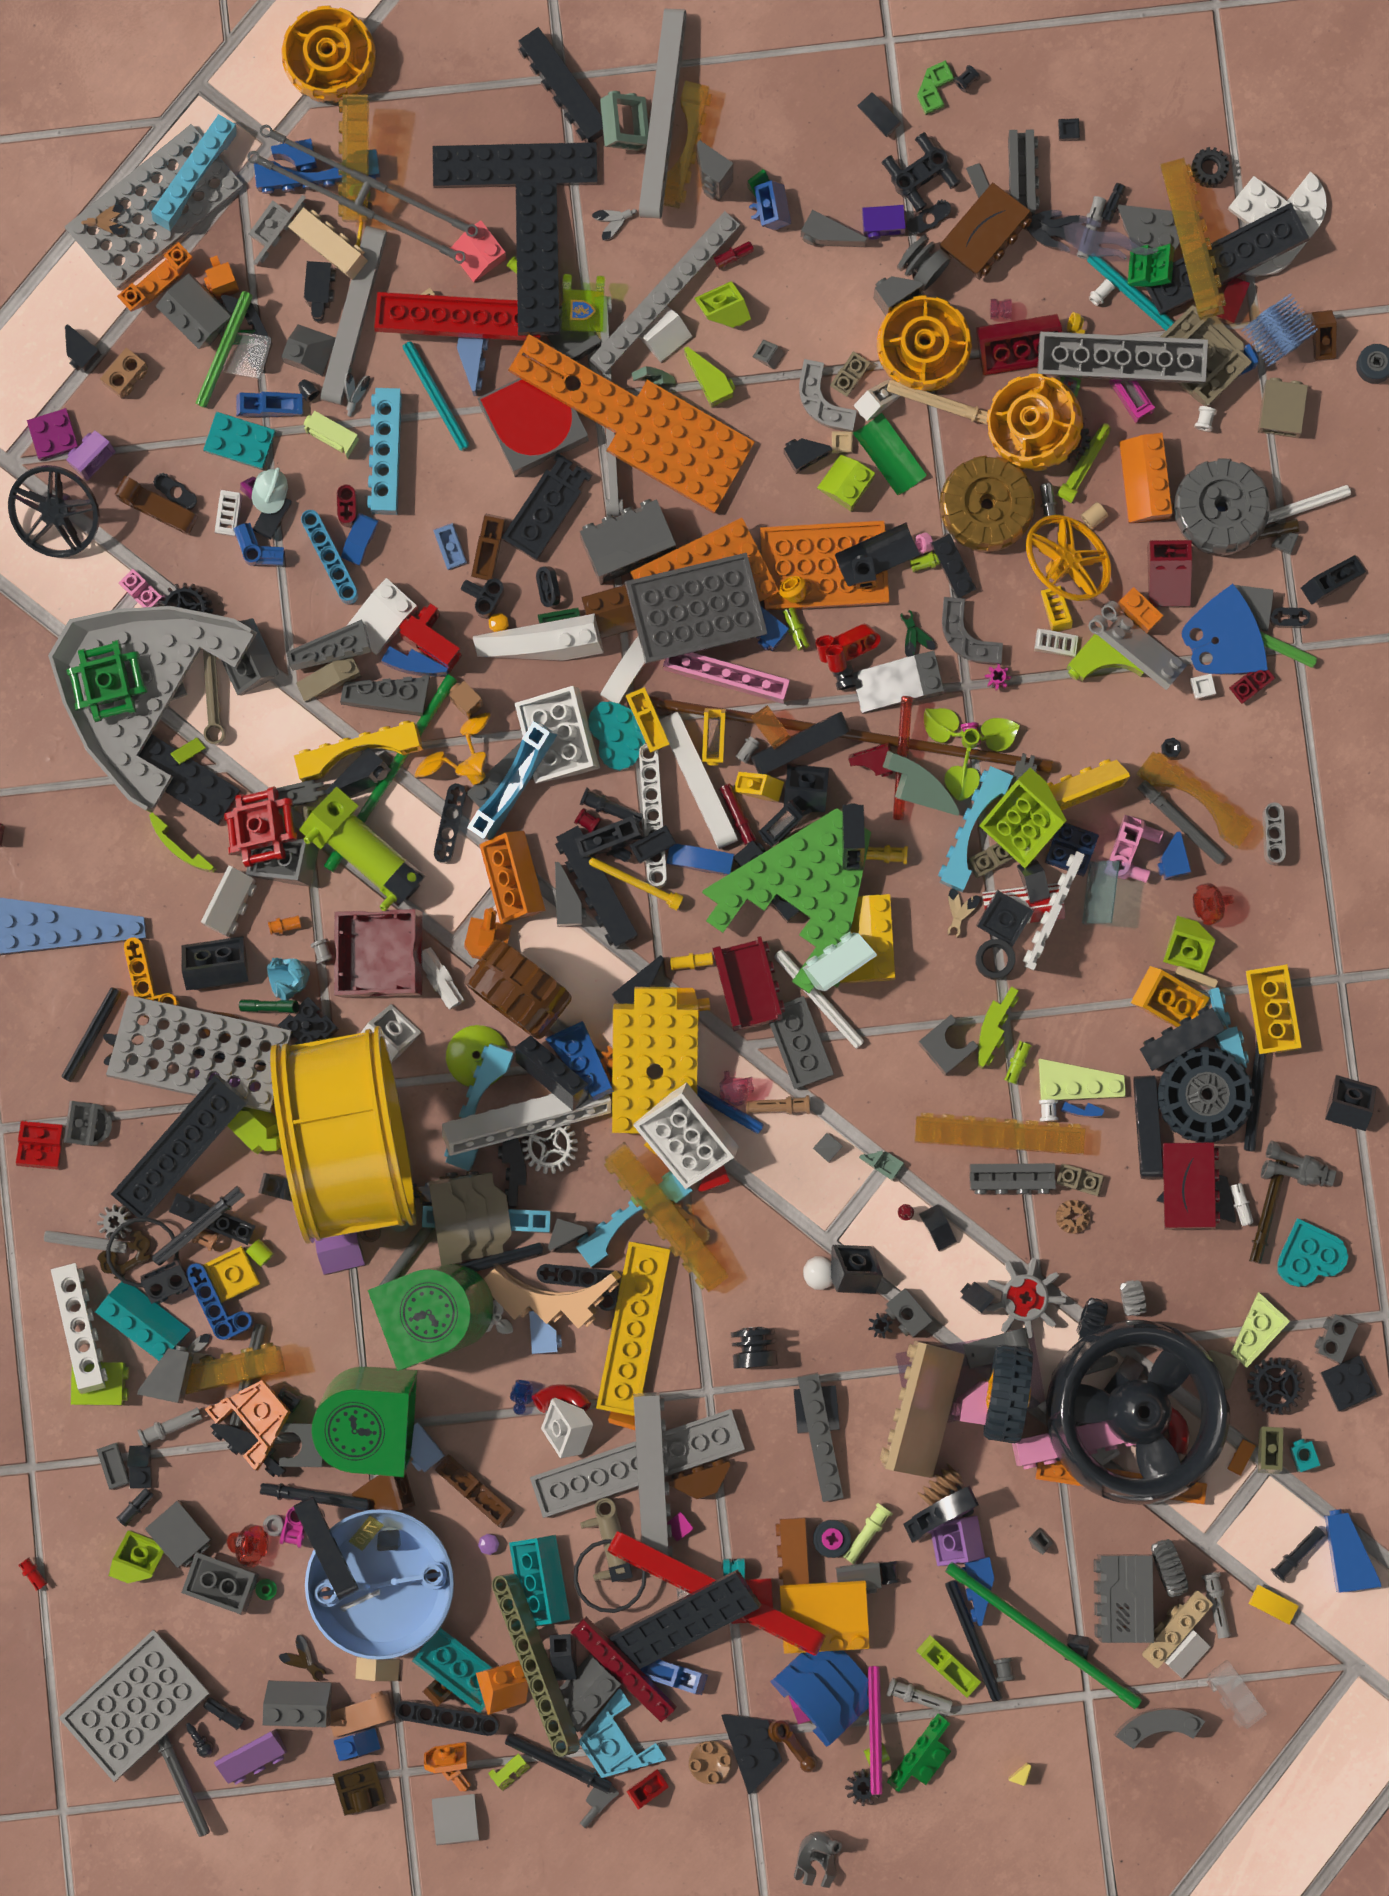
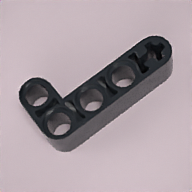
M543 1264L537 1269V1277L542 1283L588 1288L602 1281L606 1275L611 1274L613 1271ZM545 1268H549V1272L556 1273L555 1269H560L558 1281H554L555 1276H548V1279L544 1280L541 1271L543 1272ZM565 1270L573 1272V1279L570 1282L562 1280V1273ZM587 1272H591L594 1275L595 1279L591 1284L583 1282V1275ZM619 1285L612 1292L607 1290L602 1295L603 1297L608 1295L613 1298L611 1307H603L601 1302L598 1304L602 1310L611 1311L616 1307Z

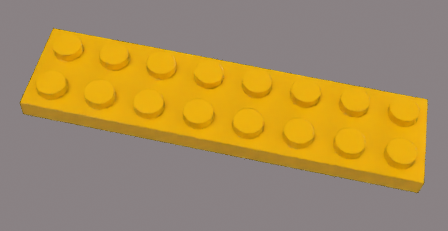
M629 1242L596 1409L635 1416L633 1394L643 1393L670 1249Z

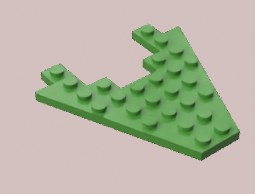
M838 808L834 809L704 889L702 894L717 903V906L706 922L721 933H724L746 900H749L765 911L777 894L810 918L799 934L800 937L816 947L808 959L813 956L819 957L824 953L823 949L831 944L836 945L841 942L840 938L851 931L863 870H842V811ZM864 827V832H865L864 865H865V860H866V855H867V850H868V845H869V841H870L871 832ZM805 962L792 982L809 994L814 985L803 970V967L807 965ZM840 981L833 986L838 988Z

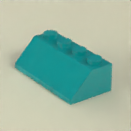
M122 1281L107 1295L95 1311L158 1361L161 1360L169 1348L176 1349V1346H179L191 1331V1329L157 1303L151 1304L148 1296L136 1287L125 1284Z
M556 1535L509 1542L514 1574L521 1583L536 1626L570 1620Z

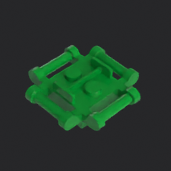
M119 640L112 641V644L89 650L85 648L78 650L79 666L67 669V675L70 676L76 700L74 704L76 711L91 707L95 723L102 721L103 718L122 713H135L136 706L132 696L148 693L147 686H144L138 661L140 658L139 652L122 654V646ZM114 652L112 656L88 662V658ZM126 661L131 663L136 688L130 689L124 663ZM80 673L86 693V701H84L78 674ZM125 698L126 704L112 707L101 711L99 710L98 705L123 700Z

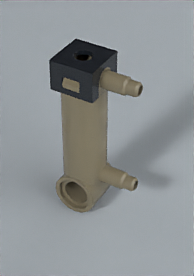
M602 1498L595 1504L596 1518L580 1523L582 1529L599 1526L602 1540L613 1539L616 1531L622 1533L616 1505L609 1498ZM603 1502L611 1505V1512L607 1515L602 1514L599 1510ZM603 1544L609 1570L594 1574V1581L611 1578L612 1582L632 1578L633 1574L630 1563L607 1552L610 1544Z

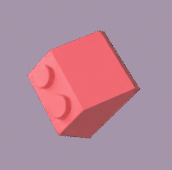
M481 220L475 224L478 228L476 237L471 238L464 232L451 247L455 251L464 252L466 259L460 266L473 283L507 259L505 251ZM471 227L468 229L469 234H475V228ZM457 254L455 257L456 260L461 261L463 259V255Z

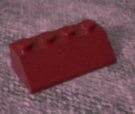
M1058 314L976 327L983 375L1037 367L1040 332L1062 333V325Z

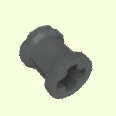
M1012 1657L993 1660L997 1668V1682L1016 1679L1012 1673Z

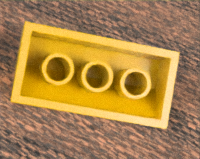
M1288 964L1245 971L1259 1054L1301 1049Z

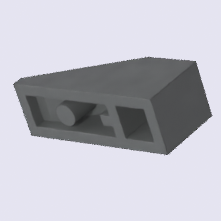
M813 209L801 229L800 237L810 245L865 247L867 243V238Z
M555 862L557 927L583 926V921H586V908H582V903L560 862Z

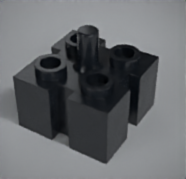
M309 997L299 1005V1013L295 1017L289 1014L278 1024L279 1028L292 1031L291 1040L294 1037L298 1039L295 1045L320 1041L323 1037L329 1039L339 1030L326 1015L323 1018L319 1016L322 1010Z

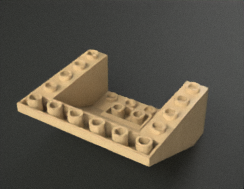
M914 1341V1344H909L907 1356L910 1358L909 1361L912 1362L911 1367L907 1366L904 1379H908L906 1388L902 1387L898 1400H902L900 1409L896 1408L893 1421L897 1423L895 1430H890L887 1441L891 1444H887V1448L882 1447L880 1460L885 1469L933 1478L965 1354Z

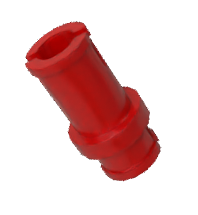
M30 1557L18 1565L23 1571L22 1575L27 1576L36 1591L47 1584V1581L38 1571L37 1564H33Z

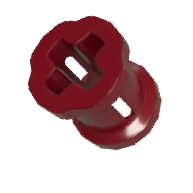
M583 808L574 823L576 825L580 824L589 830L588 833L593 832L599 825L601 818H595L586 812L587 809Z

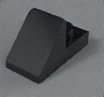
M143 1445L129 1446L127 1467H129L130 1489L152 1488L151 1445H148V1447Z

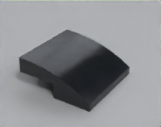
M836 1385L823 1386L821 1389L830 1431L840 1430ZM793 1389L797 1434L809 1433L800 1389Z

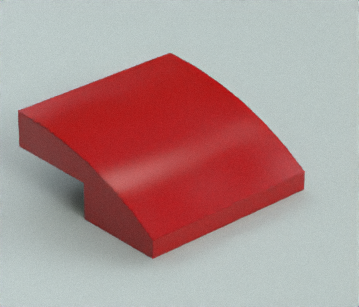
M21 1121L16 1166L58 1170L63 1125Z

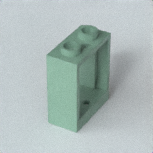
M611 91L607 96L601 98L605 147L635 151L647 147L649 128L646 97L637 96L635 93L620 94V91ZM617 104L632 107L634 135L620 133Z

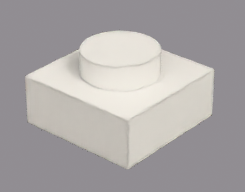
M1212 674L1190 679L1195 700L1216 695Z

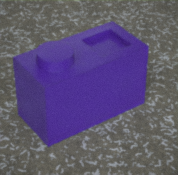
M904 205L863 207V236L874 240L881 238V236L904 235Z

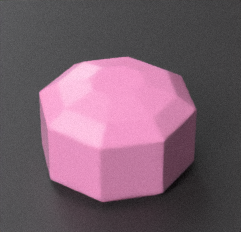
M927 532L916 536L915 545L921 554H926L933 550L930 544L933 541L932 537Z

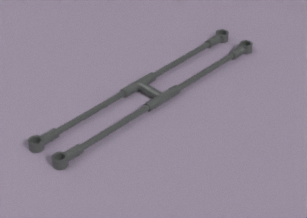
M267 124L261 126L260 133L263 137H270L282 144L286 143L350 174L351 177L363 182V185L354 202L274 165V162L261 157L256 151H250L247 155V159L251 164H259L269 170L273 169L337 200L339 204L363 214L370 219L374 218L439 250L440 253L454 259L458 264L464 263L466 259L464 252L455 251L444 245L441 246L375 214V211L362 205L370 188L373 187L451 223L452 226L466 232L467 236L471 238L476 237L478 234V228L475 225H468L456 218L452 219L388 188L386 184L324 157L287 139V136L272 130L271 126ZM269 128L270 133L267 135L263 134V129ZM256 154L257 160L251 161L250 156ZM471 227L476 229L473 235L468 233V229ZM457 254L463 255V259L461 261L456 260L455 257Z

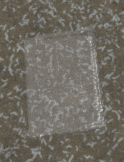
M222 330L220 332V336L222 338L226 330ZM238 332L221 372L261 379L271 338Z

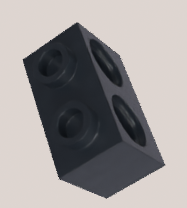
M179 1259L140 1276L141 1283L151 1304L155 1302L162 1303L168 1299V1296L175 1293L176 1295L182 1294L190 1287L187 1274ZM174 1275L181 1276L179 1282H172L170 1278ZM160 1284L162 1288L159 1291H153L151 1286Z

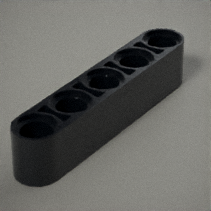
M841 711L758 752L750 758L758 774H766L848 733L851 729Z
M1155 1075L1134 1076L1133 1087L1141 1179L1162 1178L1163 1167Z
M311 1496L294 1505L295 1512L338 1599L342 1600L358 1592L357 1583L315 1498Z
M402 1700L395 1708V1713L401 1720L485 1736L494 1735L500 1727L499 1720L493 1715L440 1705L436 1707L434 1704L419 1701ZM407 1704L411 1707L410 1715L405 1716L400 1712L401 1705ZM423 1708H429L432 1711L431 1719L426 1720L421 1716ZM444 1712H450L453 1715L452 1723H445L442 1720ZM471 1716L474 1719V1726L466 1727L463 1724V1718ZM486 1720L494 1721L495 1729L493 1731H487L484 1728Z

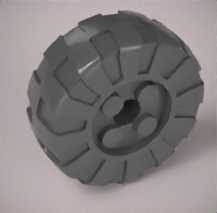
M1218 458L1217 461L1212 462L1206 461L1197 465L1180 483L1174 501L1175 519L1183 537L1186 540H1192V544L1198 550L1207 554H1220V556L1232 555L1251 546L1263 533L1270 514L1268 490L1264 481L1254 472V469L1243 462L1237 463L1227 458ZM1223 506L1227 509V511H1218L1217 507Z

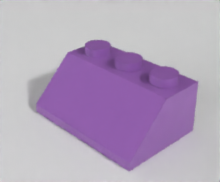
M274 1729L218 1759L214 1764L228 1784L234 1782L236 1785L247 1779L245 1775L251 1771L255 1775L266 1769L264 1764L270 1761L275 1764L283 1760V1754L287 1750L277 1730Z

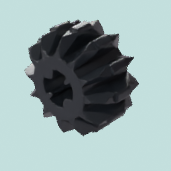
M861 1769V1776H858L857 1771H853L856 1779L848 1777L847 1780L852 1785H845L846 1790H853L847 1794V1797L851 1798L856 1795L853 1803L857 1804L859 1799H861L862 1806L866 1804L865 1799H868L870 1804L874 1803L871 1798L870 1772L865 1776V1769ZM861 1782H865L866 1786H869V1790L866 1789L865 1793H861V1790L857 1789L858 1785L861 1786Z

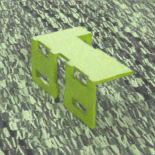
M518 1753L500 1771L496 1773L493 1769L488 1774L503 1791L515 1781L509 1777L513 1772L517 1777H520L530 1766Z

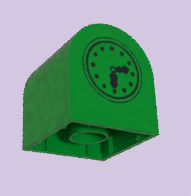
M447 1264L415 1271L368 1290L397 1371L426 1363L475 1343L485 1334L493 1316V1298L487 1283L477 1272L462 1265Z
M361 1366L350 1368L337 1375L326 1388L312 1422V1439L319 1455L329 1465L344 1472L404 1477L411 1458L418 1371L405 1369L397 1371V1369Z

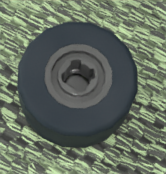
M1371 344L1361 351L1356 362V370L1364 381L1371 384H1379L1389 378V348L1387 346Z

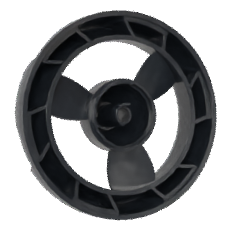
M1125 1320L1091 1331L1077 1341L1063 1356L1057 1365L1048 1388L1046 1424L1058 1459L1069 1474L1086 1489L1115 1502L1137 1505L1153 1504L1183 1494L1192 1488L1211 1469L1219 1458L1228 1436L1230 1406L1227 1402L1223 1380L1216 1363L1194 1339L1176 1328L1147 1320ZM1127 1346H1146L1162 1351L1151 1368L1148 1380L1123 1382L1114 1388L1110 1394L1097 1387L1081 1384L1088 1370L1100 1358L1116 1349ZM1190 1375L1200 1397L1201 1423L1192 1448L1180 1461L1177 1452L1163 1434L1168 1429L1172 1418V1407L1168 1395L1177 1390ZM1140 1407L1142 1409L1141 1417L1138 1414V1410ZM1106 1421L1109 1429L1117 1438L1130 1444H1136L1138 1468L1143 1478L1124 1477L1100 1465L1083 1445L1076 1422L1100 1423Z

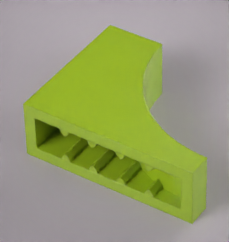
M1096 634L1090 638L1066 668L1069 670L1068 674L1073 679L1081 681L1098 670L1112 667L1127 669L1140 677L1144 674L1141 669Z

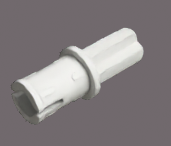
M1239 1183L1238 1185L1230 1186L1235 1203L1233 1207L1237 1209L1241 1225L1247 1226L1252 1224L1253 1218L1248 1205L1250 1201H1247L1243 1184Z

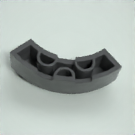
M1154 1708L1131 1717L1118 1728L1114 1736L1134 1749L1144 1738L1162 1731L1179 1732L1194 1739L1205 1721L1185 1710Z

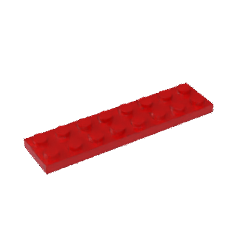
M377 292L375 332L525 341L528 337L518 336L517 300ZM541 335L533 336V337H535V338H537L538 340H540Z

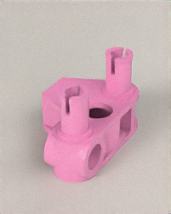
M1124 815L1105 874L1123 880L1130 877L1146 883L1150 870L1134 866L1131 862L1141 838L1159 844L1163 831L1146 826L1143 820ZM1126 835L1136 836L1134 842L1125 839ZM1117 862H1120L1123 870L1120 869L1119 872L1113 867V864H1117Z

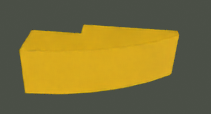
M645 687L627 694V701L650 753L670 745Z

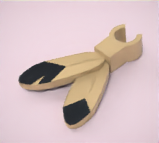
M952 888L949 891L948 901L953 921L948 928L947 934L950 935V930L955 928L958 931L956 934L957 938L960 935L961 921L978 906L980 897L975 895L969 898L961 907L959 894Z

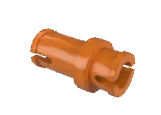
M299 915L285 919L276 918V921L268 922L271 935L275 933L280 935L284 931L301 928Z

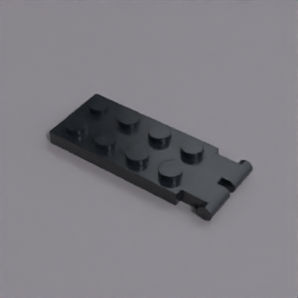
M559 453L554 457L556 463L551 471L546 469L502 536V540L535 561L539 559L582 492L579 489L584 481L589 482L593 476L578 465L573 471L570 470L573 462Z

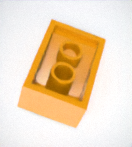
M1150 966L1131 1003L1177 1028L1181 1026L1179 1023L1181 1020L1189 1016L1191 1019L1198 1016L1197 1011L1206 1006L1209 997L1167 972Z

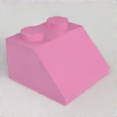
M979 1381L959 1396L956 1403L953 1402L951 1415H954V1420L985 1425L987 1415V1381Z

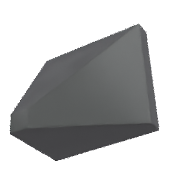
M826 1133L813 1149L829 1163L843 1146Z

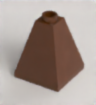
M406 1472L404 1477L378 1475L354 1491L352 1496H350L369 1499L371 1501L369 1510H402L416 1506Z

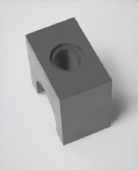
M952 1015L948 1016L918 1042V1045L944 1075L949 1073L978 1048L974 1041L969 1042L962 1049H954L947 1044L945 1032L956 1021Z
M285 1423L281 1432L297 1434L301 1439L302 1448L294 1458H280L279 1466L324 1467V1459L319 1455L313 1443L312 1424Z

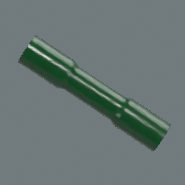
M241 999L239 1002V1010L241 1012L277 1011L280 1013H296L299 1009L297 1000L260 1001Z

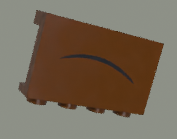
M992 182L939 244L940 248L972 271L976 278L980 280L982 276L985 277L989 274L993 263L996 260L999 261L1004 256L1005 249L1017 241L1018 234L1022 229L1025 230L1032 222L1031 211Z

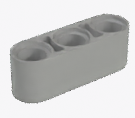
M1274 802L1267 805L1262 814L1264 858L1270 865H1278L1286 855L1284 810L1279 803ZM1271 808L1276 809L1278 817L1271 818L1268 815V810ZM1270 829H1275L1279 832L1278 839L1270 837ZM1271 850H1277L1280 853L1278 860L1271 858Z

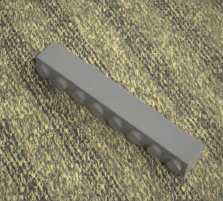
M659 1392L633 1394L642 1543L673 1558L672 1546H668V1538L672 1537L671 1525H667L666 1518L670 1516V1503L666 1504L665 1495H669V1483H664V1474H668V1463L663 1461V1453H667L666 1440H662V1432H666L665 1419H661L660 1411H664V1398H660Z

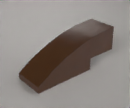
M487 513L484 515L471 577L483 580L493 578L506 522L505 517Z

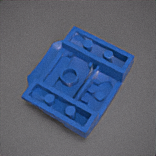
M844 1650L818 1652L817 1656L807 1652L800 1653L770 1681L784 1698L789 1695L813 1722L816 1728L812 1731L826 1747L831 1745L869 1708V1698L867 1696L868 1678Z

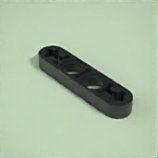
M459 783L452 784L448 788L434 848L435 860L441 864L451 861L455 849L466 799V790ZM456 788H459L460 792L463 793L462 796L459 795L457 797V803H461L460 806L448 804L449 800L451 802L454 801V795L451 792L455 791ZM448 809H457L458 816L455 819H449L446 816ZM450 828L453 830L454 835L451 839H444L442 837L444 829ZM440 841L446 844L452 843L451 847L446 846V852L449 856H445L444 859H441L440 855L437 854L438 851L442 852L443 844H439Z

